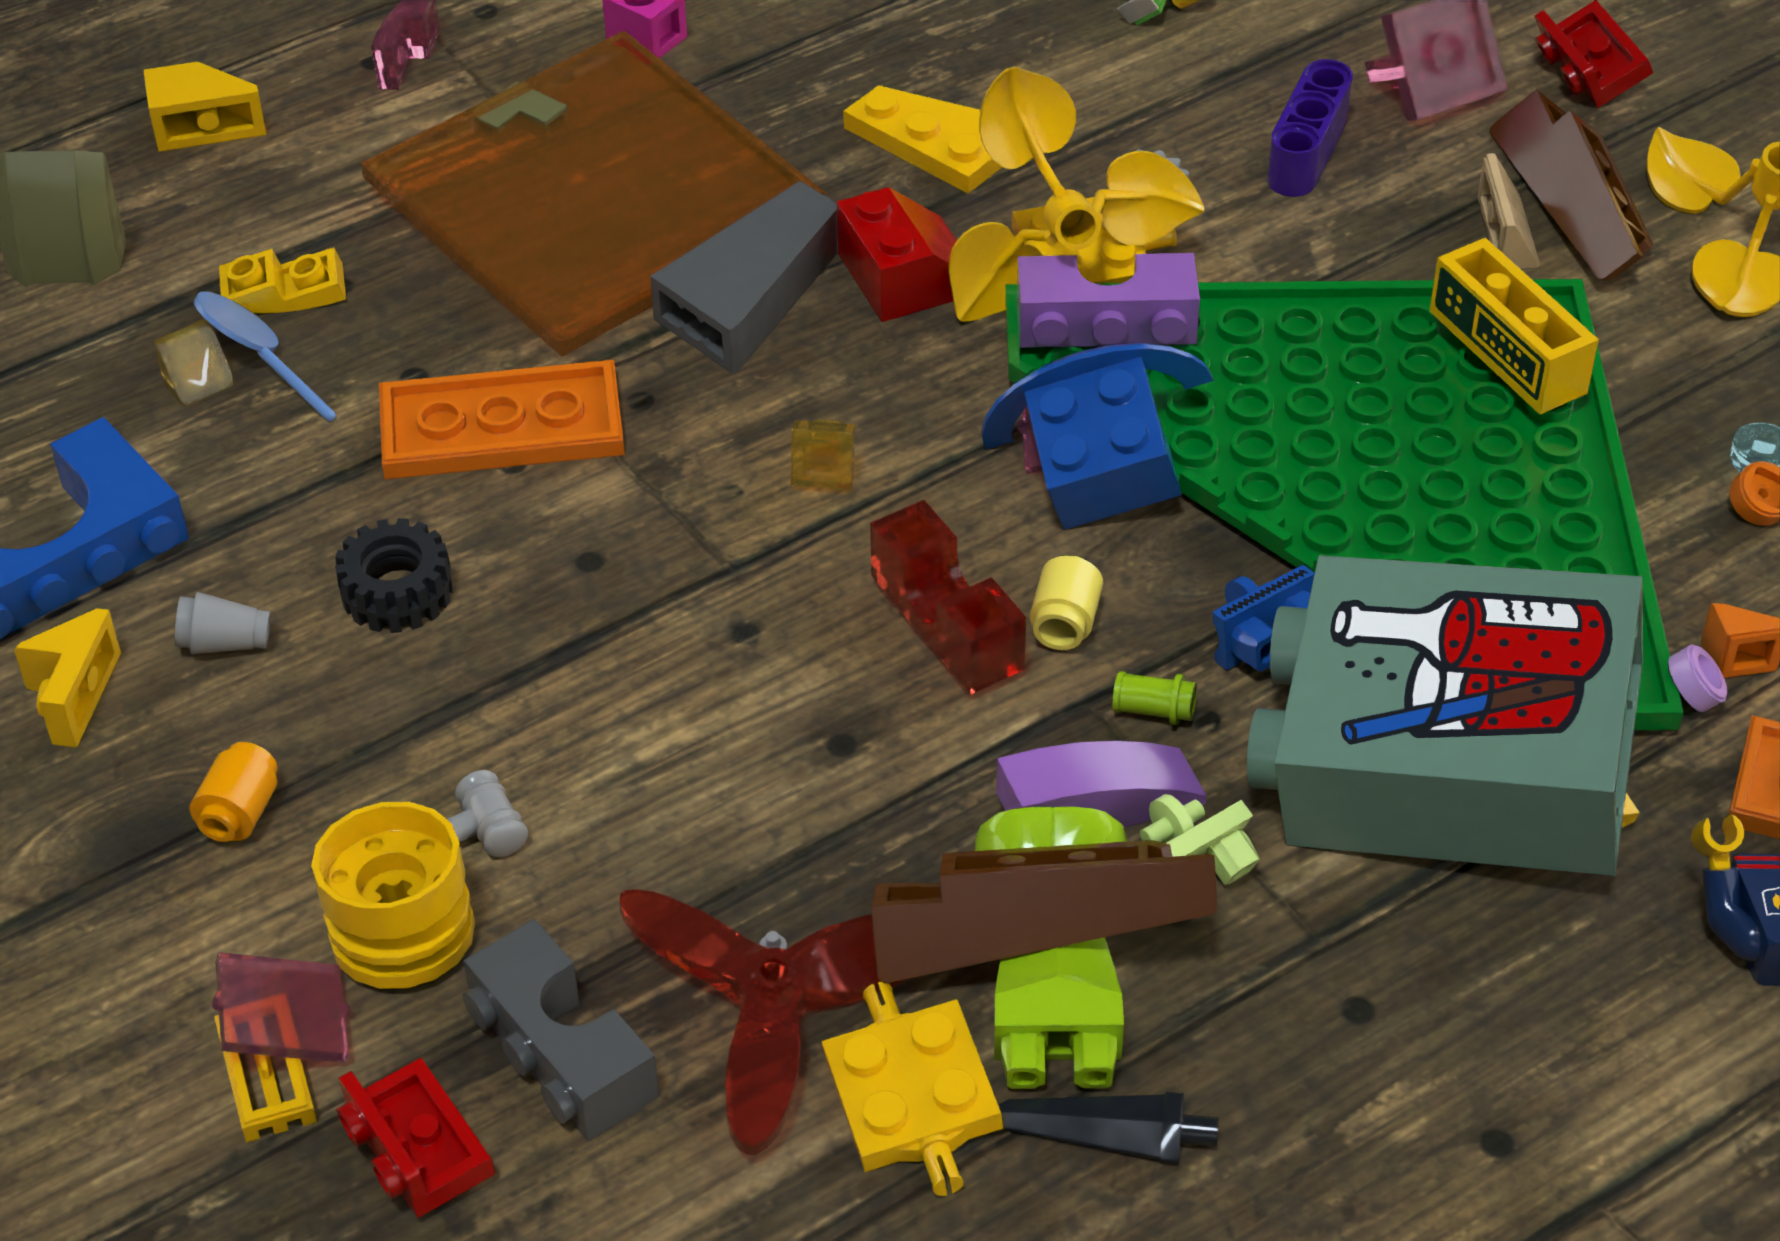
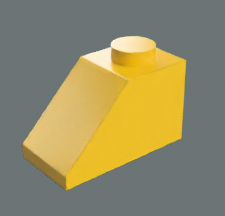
M200 62L143 70L148 108L158 152L267 135L257 85Z

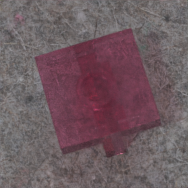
M1428 0L1381 15L1390 54L1364 63L1370 83L1390 80L1392 88H1399L1407 121L1419 120L1508 90L1486 0Z

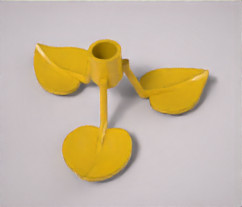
M1015 66L1003 70L988 88L982 102L979 117L981 141L993 161L1005 169H1017L1034 158L1038 169L1053 193L1047 201L1043 213L1044 221L1048 228L1047 230L1023 229L1014 237L1011 230L1004 224L986 222L973 226L964 232L952 247L948 265L954 311L957 318L962 322L974 321L1005 311V284H1017L1018 256H1043L1038 248L1026 243L1028 240L1046 241L1051 246L1059 241L1064 247L1069 249H1084L1097 239L1102 222L1105 230L1120 243L1125 245L1135 244V246L1152 243L1166 236L1182 223L1204 212V206L1197 190L1189 178L1175 164L1165 157L1149 151L1129 152L1116 158L1107 170L1106 182L1108 189L1098 190L1095 193L1092 205L1078 191L1065 190L1043 153L1055 152L1064 147L1070 140L1076 124V109L1073 100L1059 83L1049 77Z
M1658 127L1653 134L1649 146L1646 171L1650 187L1661 202L1680 212L1698 214L1704 212L1713 201L1720 205H1726L1752 182V191L1755 199L1762 206L1748 248L1739 242L1721 239L1703 245L1698 250L1691 268L1695 287L1717 310H1723L1732 316L1752 317L1771 310L1780 302V256L1768 252H1759L1758 250L1772 211L1780 209V141L1769 144L1764 149L1761 159H1753L1750 169L1741 176L1739 165L1735 159L1722 149L1702 141L1676 136Z

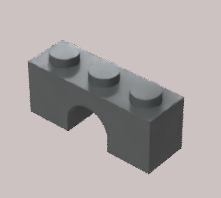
M535 918L463 960L469 989L463 993V1000L469 1014L481 1029L485 1030L491 1026L501 1038V1045L507 1059L521 1076H525L528 1073L532 1074L541 1085V1094L547 1107L560 1123L564 1124L570 1120L589 1142L660 1097L655 1055L615 1009L584 1025L568 1026L555 1022L559 1017L580 1005L573 961Z

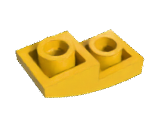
M334 247L314 254L302 255L284 264H280L273 249H269L253 255L238 257L232 262L219 266L221 296L238 303L252 313L299 311L346 300L343 263Z

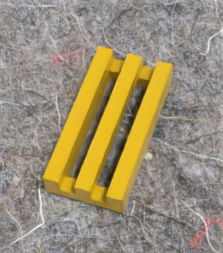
M284 997L214 1016L246 1143L260 1139L258 1130L273 1127L274 1134L289 1130L287 1125L289 1121L301 1118L303 1126L316 1123L317 1119ZM275 1018L296 1098L281 1102L261 1026V1021ZM247 1026L267 1107L254 1111L233 1029Z

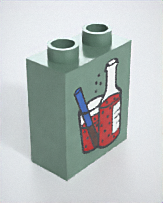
M1319 555L1308 607L1279 606L1274 618L1270 647V672L1273 684L1291 686L1286 710L1257 708L1252 718L1248 739L1247 776L1249 786L1254 789L1278 791L1286 845L1616 876L1643 666L1642 576Z

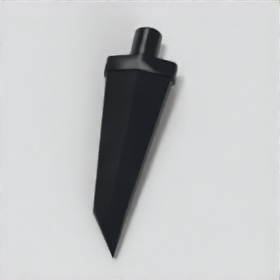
M1166 1092L1161 1095L1008 1099L998 1104L1003 1122V1129L1001 1130L1159 1160L1160 1164L1179 1165L1181 1144L1217 1147L1219 1117L1183 1114L1184 1093Z

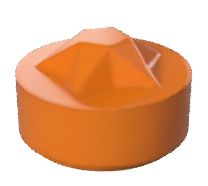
M1765 461L1754 462L1745 467L1732 480L1729 489L1730 500L1736 512L1743 519L1758 526H1769L1780 520L1779 466Z

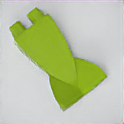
M1026 807L999 812L983 823L975 838L974 851L1127 842V836L1123 824L1105 811L1083 807ZM1105 937L1000 959L995 989L994 1061H1001L1007 1087L1010 1089H1036L1044 1085L1045 1060H1073L1074 1084L1081 1088H1109L1112 1086L1116 1060H1121L1124 1014L1122 992Z

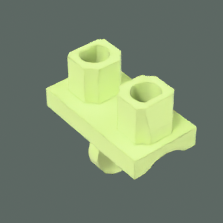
M1164 794L1150 802L1149 814L1152 824L1140 830L1142 841L1154 840L1170 844L1173 857L1203 855L1206 853L1214 855L1215 872L1224 885L1231 884L1248 874L1260 860L1253 844L1243 830L1253 815L1242 799L1196 826L1193 823L1205 817L1204 807L1198 800L1194 799L1183 806L1172 795Z

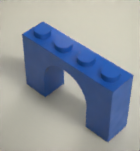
M104 417L50 443L63 489L85 511L81 519L65 534L48 543L24 549L0 548V639L189 539L179 495Z

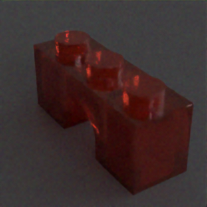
M921 500L870 523L871 576L971 695L1025 670L1027 617L992 577L973 586L968 585L958 560L957 536L925 500Z

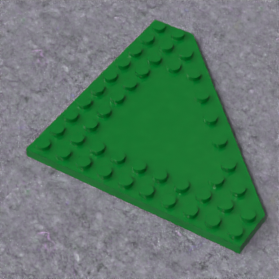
M1532 279L1596 337L1583 279ZM1434 280L1198 282L1200 305L1196 344H1169L1162 346L1173 347L1197 357L1206 364L1214 381L1185 390L1182 383L1173 376L1146 369L1158 416L1170 447L1180 489L1183 494L1295 567L1304 565L1314 573L1318 556L1323 555L1642 576L1643 666L1634 730H1679L1684 712L1678 688L1669 670L1668 660L1670 652L1598 346L1588 393L1540 415L1430 312ZM1095 283V284L1110 286V285H1118V284H1121V283ZM1005 284L1008 380L1014 384L1048 363L1076 352L1102 347L1020 348L1017 284Z

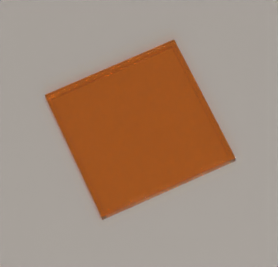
M625 30L361 163L363 178L561 357L653 307L651 275L792 185L802 181L822 195L828 196L825 191ZM533 89L567 105L568 108L547 126L521 113L517 114L498 130L478 120V117Z

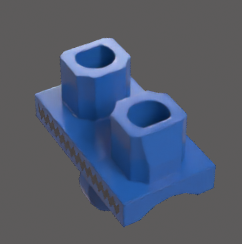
M1301 565L1259 587L1245 576H1239L1229 581L1225 586L1227 604L1212 612L1213 623L1219 639L1218 649L1214 652L1215 662L1226 671L1242 662L1249 664L1259 672L1269 668L1271 636L1276 611L1279 606L1307 608L1315 573L1306 566Z

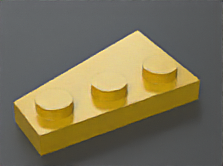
M878 85L843 111L844 129L967 194L1002 168L993 161L982 144L979 133V109Z

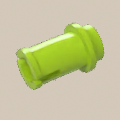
M1119 671L1114 684L1113 712L1169 718L1170 725L1176 726L1179 725L1180 720L1192 721L1197 701V683L1186 681L1185 674H1176L1173 680L1127 674V672Z

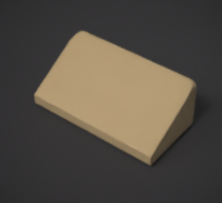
M1495 153L1486 154V158L1483 160L1478 201L1489 241L1520 269L1537 268L1540 262L1521 197Z

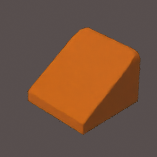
M1713 603L1710 605L1701 638V648L1713 658L1724 678L1776 671L1780 662V618L1728 604Z

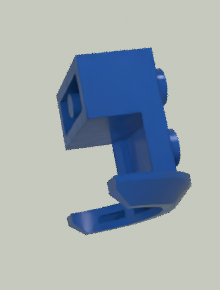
M1147 343L1107 345L1063 357L1040 367L1020 379L995 401L986 414L981 429L984 449L987 450L1013 442V426L1023 410L1028 407L1047 491L1064 530L1181 496L1182 493L1170 447L1158 416L1146 369L1173 376L1182 383L1186 390L1214 381L1204 362L1182 350Z

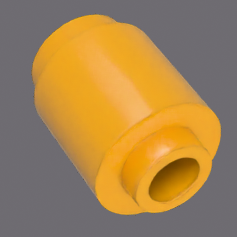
M237 742L232 744L228 750H224L217 755L189 806L193 820L204 835L220 842L241 841L251 835L277 787L276 773L278 766L276 760L268 751L253 743Z

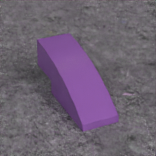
M1116 740L1077 742L1037 748L997 758L996 793L1005 811L1026 807L1092 808L1107 812L1126 828L1150 821V802L1164 794L1172 795L1183 806L1194 799L1198 800L1202 805L1206 804L1207 795L1181 749L1177 747L1148 742Z

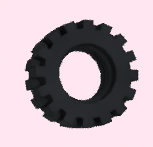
M398 518L395 525H388L387 519L376 521L377 528L370 529L367 525L357 529L358 538L348 536L342 542L343 550H338L335 557L338 587L347 615L352 613L353 621L360 626L368 621L369 628L372 631L380 632L383 626H389L391 633L402 632V625L407 624L411 626L412 630L422 627V619L425 617L431 621L440 615L439 606L446 608L450 602V593H453L446 544L442 543L441 535L436 530L429 533L428 525L420 521L412 527L409 524V519ZM406 570L412 572L408 576L397 580L376 579L390 571Z

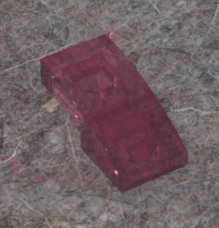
M402 0L381 24L371 45L378 89L399 90L409 58L430 59L440 28L436 0Z

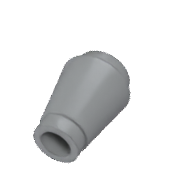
M198 591L195 598L180 596L175 623V647L190 648L191 655L251 650L254 648L267 649L271 612L258 610L255 607Z

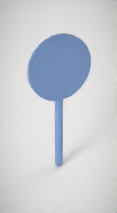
M199 292L194 299V305L211 325L236 342L257 350L258 355L325 420L329 422L335 420L336 413L273 353L279 341L275 333L265 322L248 309L224 296L212 292Z

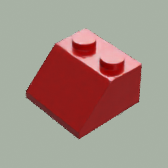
M890 187L865 192L861 195L836 202L838 255L881 322L953 302L948 265L952 247L957 239L941 216Z

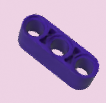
M1322 59L1310 63L1304 69L1272 132L1267 182L1276 193L1291 197L1304 196L1316 187L1347 123L1353 73L1346 64L1337 60Z

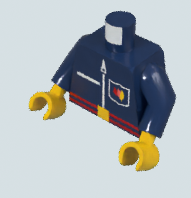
M1729 815L1723 819L1722 830L1725 835V841L1723 845H1720L1712 839L1709 818H1705L1694 827L1691 840L1694 848L1700 854L1708 857L1709 867L1702 869L1708 925L1711 931L1739 959L1746 960L1753 980L1763 986H1780V854H1733L1730 864L1729 852L1740 846L1744 838V828L1741 821L1735 815Z

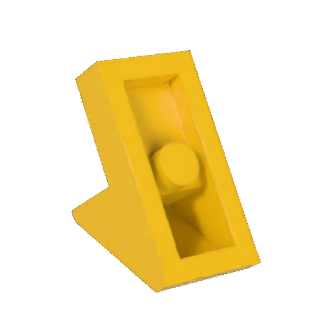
M96 608L29 638L15 647L14 653L26 688L38 692L37 711L41 717H44L52 745L78 747L121 655L110 611L107 609Z

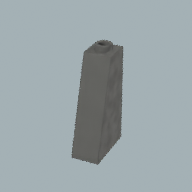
M799 181L650 276L654 320L730 373H735L741 369L838 253L836 203L828 196L822 195L802 181Z

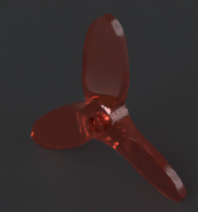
M639 889L623 891L620 894L619 901L620 914L626 926L639 939L666 960L710 984L739 1005L740 1015L730 1045L726 1070L725 1100L727 1124L730 1137L740 1151L747 1155L759 1154L767 1149L779 1135L795 1094L801 1046L799 1019L802 1018L805 1011L841 1006L864 999L863 992L871 984H874L876 993L880 992L878 982L881 981L877 975L872 914L827 926L788 949L767 948L746 939L707 913L669 896ZM903 980L891 982L889 984L891 986H894L902 982Z

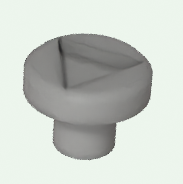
M770 931L759 943L760 953L768 959L780 958L787 951V942L776 931Z

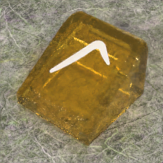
M205 318L154 341L164 385L181 405L189 406L234 384L231 370L214 329Z

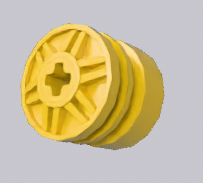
M380 802L353 810L330 825L315 845L311 867L318 896L324 910L323 917L328 930L330 945L337 966L354 981L379 989L410 988L436 980L460 962L472 945L475 920L470 905V894L464 881L466 873L460 842L450 821L435 809L416 803Z

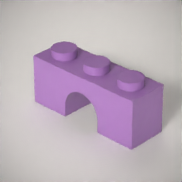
M1194 253L1135 254L1133 277L1124 283L1110 286L1099 285L1086 280L1078 270L1077 255L1018 256L1017 312L1020 348L1107 346L1129 343L1169 345L1196 344L1200 296Z

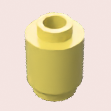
M1059 556L1049 560L1043 566L1030 611V622L1033 626L1034 636L1043 645L1055 650H1070L1077 647L1090 634L1103 588V577L1093 564L1076 556Z

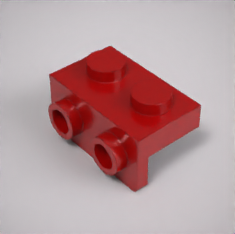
M1594 0L1557 25L1544 10L1534 15L1541 32L1535 38V42L1546 61L1550 65L1558 61L1563 66L1560 68L1561 74L1576 96L1584 92L1597 108L1653 74L1649 59L1597 0Z
M422 1058L415 1060L366 1088L362 1087L352 1071L338 1078L345 1104L337 1108L336 1112L346 1134L357 1148L368 1143L376 1155V1158L370 1160V1163L384 1192L391 1200L402 1195L417 1219L495 1175L491 1157Z

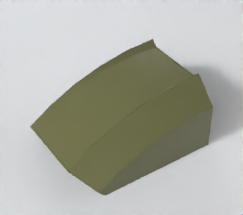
M77 150L0 153V244L7 273L25 287L33 283L90 282L95 286L120 271L126 246V237L105 153Z

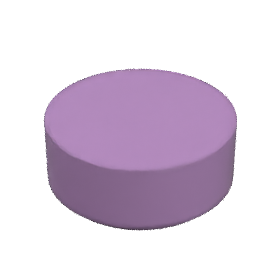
M1689 645L1669 657L1668 665L1673 681L1684 699L1695 710L1706 712L1726 700L1727 685L1723 674L1713 658L1703 648Z

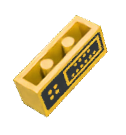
M1487 238L1480 239L1437 258L1430 312L1537 413L1541 415L1588 393L1599 339Z

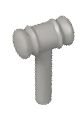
M478 770L466 775L458 783L455 790V798L462 805L463 812L447 818L452 823L459 842L477 835L479 841L484 844L485 851L493 857H505L515 853L525 844L528 838V829L521 821V815L514 810L508 800L505 788L499 784L496 774L489 770Z

